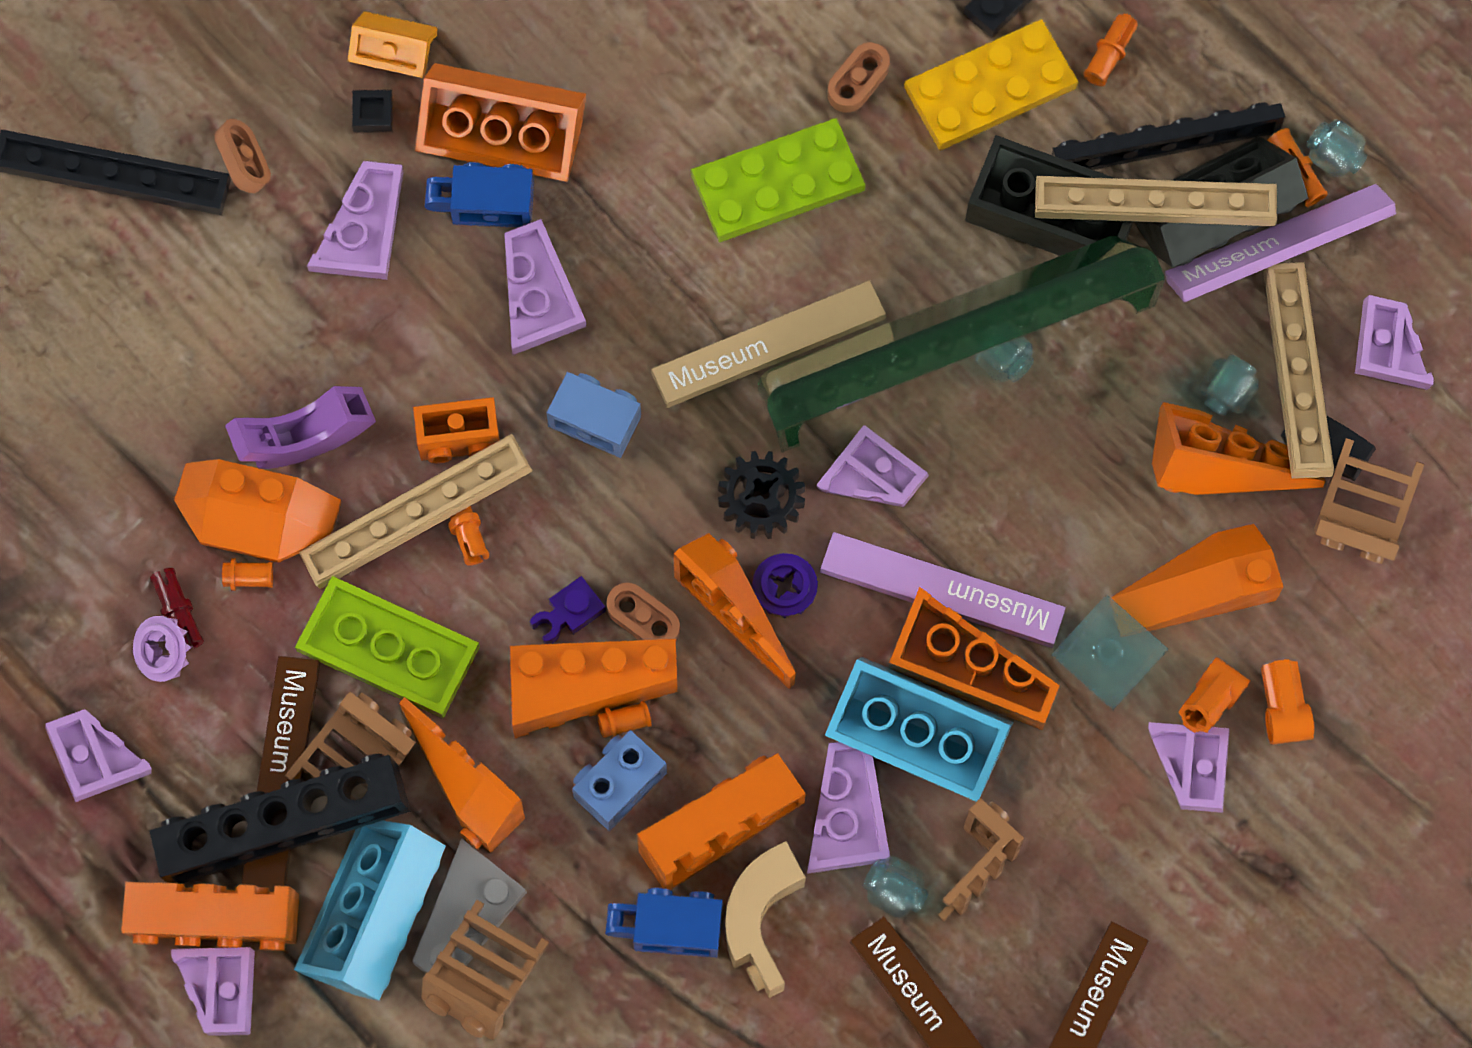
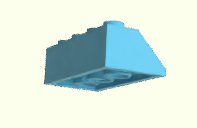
M860 657L855 662L825 736L977 802L998 760L1013 722L867 658Z
M383 820L357 828L294 970L350 994L379 1001L383 991L389 984L390 975L397 958L406 945L407 935L417 913L423 905L424 896L433 875L440 866V859L446 845L408 824Z

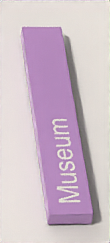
M1377 184L1371 185L1200 256L1186 265L1165 271L1166 281L1183 302H1187L1396 214L1395 203Z
M835 532L832 534L820 568V573L911 603L914 602L918 589L921 587L931 594L934 599L961 615L964 620L1050 648L1054 646L1066 609L1064 606Z

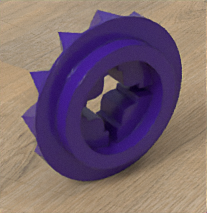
M781 553L765 559L758 566L753 577L752 587L759 603L768 614L773 613L786 618L790 615L802 614L814 602L818 581L814 569L806 560L794 554ZM794 573L792 588L796 592L786 591L778 599V585L774 583V580L783 582Z

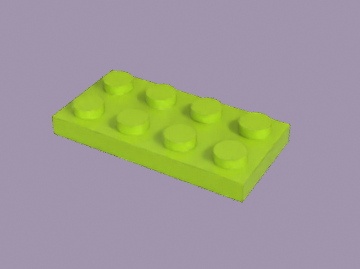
M837 118L691 169V177L719 243L865 191L866 186Z
M334 576L331 577L295 646L297 652L307 657L319 660L320 663L401 700L405 697L416 707L444 719L480 648L479 642Z

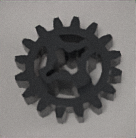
M751 451V461L745 462L743 458L738 456L736 458V470L729 467L725 468L724 477L728 481H719L718 491L725 495L718 497L719 508H728L724 512L725 522L737 520L735 524V531L737 533H740L747 527L750 529V538L755 539L758 531H764L767 539H771L772 531L776 527L783 534L787 532V519L791 522H798L799 513L796 509L804 508L805 498L799 495L805 492V483L795 482L799 478L798 468H793L789 471L786 469L788 458L783 457L777 463L773 461L772 451H768L765 459H759L757 452ZM742 481L745 491L739 494V498L735 500V489L738 483ZM759 490L762 495L769 492L768 499H764L761 495L754 498L755 491ZM788 490L789 498L787 504L782 509L778 499L784 496V492ZM751 515L759 516V517H764V518H756V517H752Z

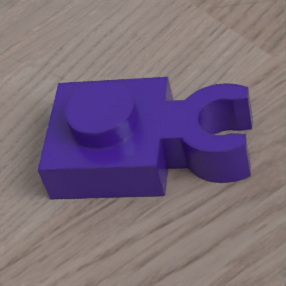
M580 576L549 598V604L554 610L535 614L530 620V626L532 629H535L540 624H549L552 629L542 637L544 644H553L558 640L561 629L565 626L574 635L605 613L606 607L584 578Z

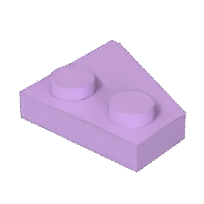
M1368 295L1363 300L1355 374L1428 390L1433 386L1434 379L1432 373H1427L1420 356L1423 348L1418 335L1413 331V320L1406 303Z
M863 425L816 486L820 491L904 507L926 480L928 473L867 426Z
M85 709L45 723L46 731L75 802L151 774V766L144 758L142 760L124 746V742L113 732L106 731L100 725V721Z
M1149 722L1150 736L1180 808L1183 810L1223 813L1229 728L1212 727L1208 733L1200 731L1194 733L1184 725Z
M250 947L171 949L172 959L174 963L178 964L186 983L184 987L190 1000L196 1006V1015L204 1033L208 1035H250L255 950Z

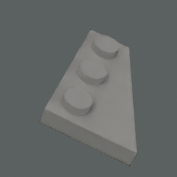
M462 838L413 959L414 965L424 973L430 971L436 962L437 956L444 950L454 930L458 929L464 919V915L468 910L470 911L476 900L484 903V907L478 916L499 927L527 893L524 887ZM471 927L465 934V937L481 946L489 939ZM456 948L451 957L466 966L473 958V956L459 948Z

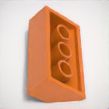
M434 63L424 77L415 151L467 162L482 163L491 167L518 164L526 169H532L535 176L567 182L581 132L586 94Z

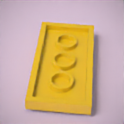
M1040 19L906 80L904 89L939 151H942L1077 89L1078 80L1045 23Z

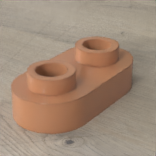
M871 42L859 45L832 76L828 83L827 97L833 108L845 113L858 110L885 79L889 72L890 57L883 46ZM871 63L877 68L870 71L866 70L863 66ZM844 91H849L853 94V97L846 99L841 97L840 94Z
M226 120L215 132L217 147L235 186L249 193H257L270 181L271 172L252 130L240 120Z
M621 583L609 592L607 597L608 614L616 624L638 640L676 639L677 642L680 635V622L677 615L667 606L633 583ZM624 602H632L635 608L631 612H623L620 606ZM662 625L666 627L667 633L663 636H656L652 630L655 626Z

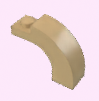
M786 841L761 854L743 871L733 887L726 911V943L734 968H737L750 961L752 966L746 968L754 987L757 991L764 988L769 998L784 991L785 982L763 942L761 923L766 912L775 902L805 887L806 879Z

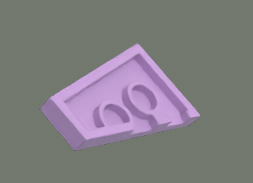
M362 162L342 199L343 204L333 223H330L323 235L324 240L317 253L312 255L307 265L309 272L387 280L403 178L402 165Z
M542 220L534 221L504 233L512 355L586 327L584 315Z
M841 742L829 743L807 874L889 862L890 854L873 756Z

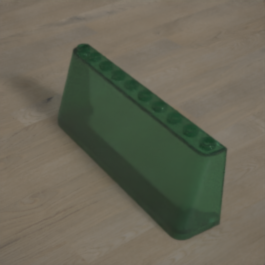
M1107 237L770 369L761 376L758 382L759 397L782 453L800 446L799 431L805 422L1109 302L1111 303L1116 300L1125 301L1133 306L1136 314L1153 308L1156 305L1166 279L1157 257L1150 250L1122 237Z

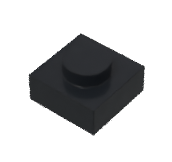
M353 90L352 128L354 133L393 132L392 90Z

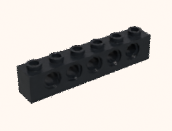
M372 754L362 758L360 764L352 767L335 766L327 768L320 772V777L307 781L304 779L289 780L282 783L279 790L266 794L263 791L251 792L240 798L241 802L228 806L224 804L210 805L200 811L201 814L187 819L183 816L166 819L161 822V827L149 830L160 878L167 883L182 884L411 811L399 765L390 755ZM367 784L366 794L361 799L351 800L352 790L357 785ZM326 796L327 804L325 808L320 812L311 813V805L314 800ZM280 809H287L286 819L279 825H271L274 813ZM247 821L245 833L238 838H232L234 826L239 822ZM201 834H207L206 844L201 849L192 851L194 839Z

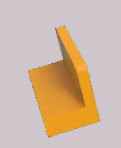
M363 12L352 25L348 62L423 78L427 71L430 44L437 36L438 28L375 13Z

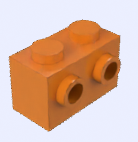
M494 397L413 407L417 446L421 461L428 460L430 463L439 464L451 461L452 457L465 455L470 457L500 440Z

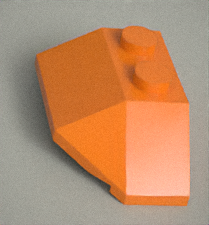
M221 459L185 463L174 499L201 545L278 563L299 554L303 549L332 534L342 503L341 499L298 477Z

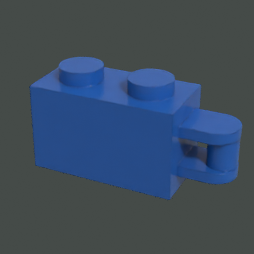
M477 162L465 163L463 166L453 165V177H430L426 180L424 207L435 212H451L453 225L521 227L532 223L533 171L518 164H507L503 167H486L484 164ZM451 192V197H441V193Z
M649 888L647 893H638L637 905L608 904L605 934L611 937L634 939V951L718 958L722 900L714 899L715 895L712 893L694 891L690 892L689 897L672 896L673 891L669 889ZM624 915L636 916L635 928L623 927Z

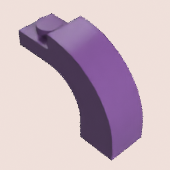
M333 386L317 400L295 412L273 418H234L225 427L239 461H255L259 469H271L303 462L331 451L360 435L372 426L376 420L362 387Z

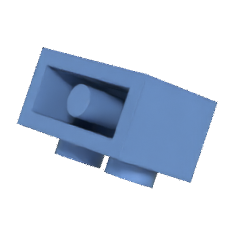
M567 372L547 411L548 427L621 458L641 419V403L637 402V399L632 394L624 390L616 389L613 392L600 386V382L590 375L580 373L577 376Z
M631 730L623 738L620 735L615 736L604 747L602 753L605 756L594 767L591 764L586 765L573 780L575 784L572 788L574 799L609 832L667 774V763Z

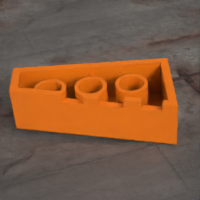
M921 587L918 589L889 662V668L1040 730L1044 728L1060 686L1025 660L998 644L994 638L968 623L949 607L947 608L934 599L931 594Z
M676 639L510 646L512 728L515 738L529 735V732L548 727L550 729L564 725L567 721L587 715L592 717L604 713V708L607 707L612 709L622 705L630 706L678 692Z
M778 753L770 758H767L766 755L757 758L745 768L746 771L733 779L730 777L723 780L711 792L687 803L678 811L637 834L639 854L662 888L674 889L805 804L806 793Z
M125 882L121 933L133 936V944L158 945L159 938H175V946L200 947L201 940H217V948L243 947V942H260L259 950L285 951V944H296L300 894L290 886H275L274 892H269L268 888L256 885H238L235 887V890H227L226 886L215 884H194L193 888H185L184 884Z

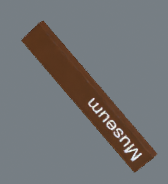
M278 656L257 791H263L266 794L279 790L282 783L289 781L285 777L286 773L308 747L320 671L319 660ZM300 770L294 779H302L304 771ZM287 809L276 811L272 816L271 825L281 824L286 819ZM291 849L246 863L244 865L241 885H256L268 888L269 892H274L275 886H286Z
M885 916L850 940L852 947L928 1048H983Z
M1113 921L1110 922L1048 1048L1098 1047L1149 940Z

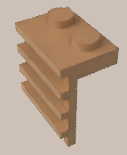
M1346 438L1314 527L1315 535L1322 537L1321 544L1343 551L1345 545L1360 549V557L1376 563L1383 564L1384 558L1394 561L1400 546L1398 538L1424 463L1416 461L1410 476L1349 456L1354 440ZM1346 464L1408 484L1403 499L1342 479ZM1339 487L1400 507L1395 522L1334 502L1337 488Z
M349 692L339 704L334 715L286 773L285 777L293 780L300 770H303L313 779L320 777L321 771L308 762L316 750L337 766H343L344 768L354 766L323 742L331 731H334L364 756L372 754L390 755L398 765L412 751L416 742L410 738L413 734L412 731L395 718L389 722L377 713L380 707L367 695L360 693L358 696H355L352 692ZM351 795V800H357Z
M980 798L968 811L963 829L988 852L943 898L942 901L947 906L938 914V917L943 922L954 911L962 915L967 910L972 893L978 898L984 892L989 876L996 880L1001 874L1006 858L1013 862L1018 856L1024 837L1007 823L1010 820L1008 815L993 802L988 805Z
M476 900L470 911L468 910L464 915V919L458 929L454 930L444 950L437 956L436 962L430 971H427L423 977L422 999L425 1000V1005L434 1013L440 1016L449 1014L459 1020L461 1026L471 1035L478 1038L486 1036L494 1041L502 1029L505 1011L546 950L549 941L541 938L535 949L478 916L484 907V903ZM469 928L475 929L526 959L527 961L522 969L465 937ZM456 948H459L512 979L513 983L507 990L454 959L451 955Z

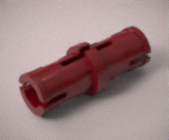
M163 569L168 585H165L160 571L155 572L150 576V581L163 607L160 610L161 615L177 619L179 628L187 631L186 634L189 635L194 649L201 646L204 640L191 614L193 605L190 599L184 597L175 569ZM185 635V637H184V638H185V642H186V644L188 645L189 642H188L187 637H186V635Z

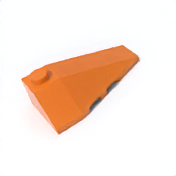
M1162 402L1152 458V466L1158 487L1173 493L1184 492L1194 495L1323 488L1326 482L1325 477L1292 479L1287 445L1275 440H1270L1264 444L1246 434L1248 430L1235 424L1232 431L1210 422L1213 416L1211 414L1193 408Z
M1250 524L1212 534L1109 598V603L1119 637L1123 638L1274 602L1284 586L1272 548L1255 524Z
M710 533L680 547L674 553V578L790 689L795 684L796 672L736 559L738 555L734 548L722 538L717 541Z
M404 697L399 702L402 714L459 824L463 828L459 832L460 835L476 850L482 846L491 854L525 819L521 799L484 764L480 763L474 768L475 762L467 754L465 748L456 740L447 744L443 740L446 735L440 727Z

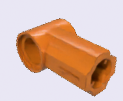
M1216 657L1196 684L1197 688L1178 712L1183 719V725L1194 733L1198 731L1208 733L1223 715V712L1226 709L1230 710L1251 680L1219 657Z
M1285 659L1263 665L1261 673L1268 707L1265 711V725L1269 743L1273 745L1313 740L1314 720L1310 705L1308 703L1305 704L1298 661Z

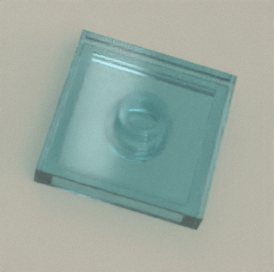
M1106 594L1051 655L1114 711L1166 654L1168 648Z

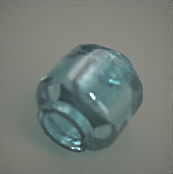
M1340 119L1333 120L1330 123L1323 121L1315 129L1306 145L1310 149L1309 157L1313 164L1334 178L1342 177L1348 172L1355 174L1367 159V154L1363 152L1366 144L1365 137Z
M1002 323L995 327L988 325L975 339V343L978 345L974 353L976 363L998 382L1009 380L1016 382L1033 365L1032 343L1011 324Z
M1229 354L1227 359H1215L1199 385L1201 393L1207 397L1204 405L1224 417L1228 411L1233 413L1244 412L1260 385L1259 380L1255 376L1257 369Z
M889 856L883 861L877 859L867 873L863 883V888L867 890L868 902L896 918L904 917L911 910L917 913L928 896V890L924 888V872L896 856Z

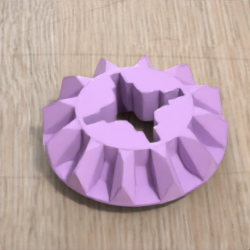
M164 615L153 616L146 619L135 633L133 640L135 662L139 670L153 681L163 682L179 677L180 670L189 664L186 659V652L192 647L186 644L184 637L187 631L179 628L177 619L167 618ZM166 641L165 648L169 650L170 655L161 656L163 650L156 642Z

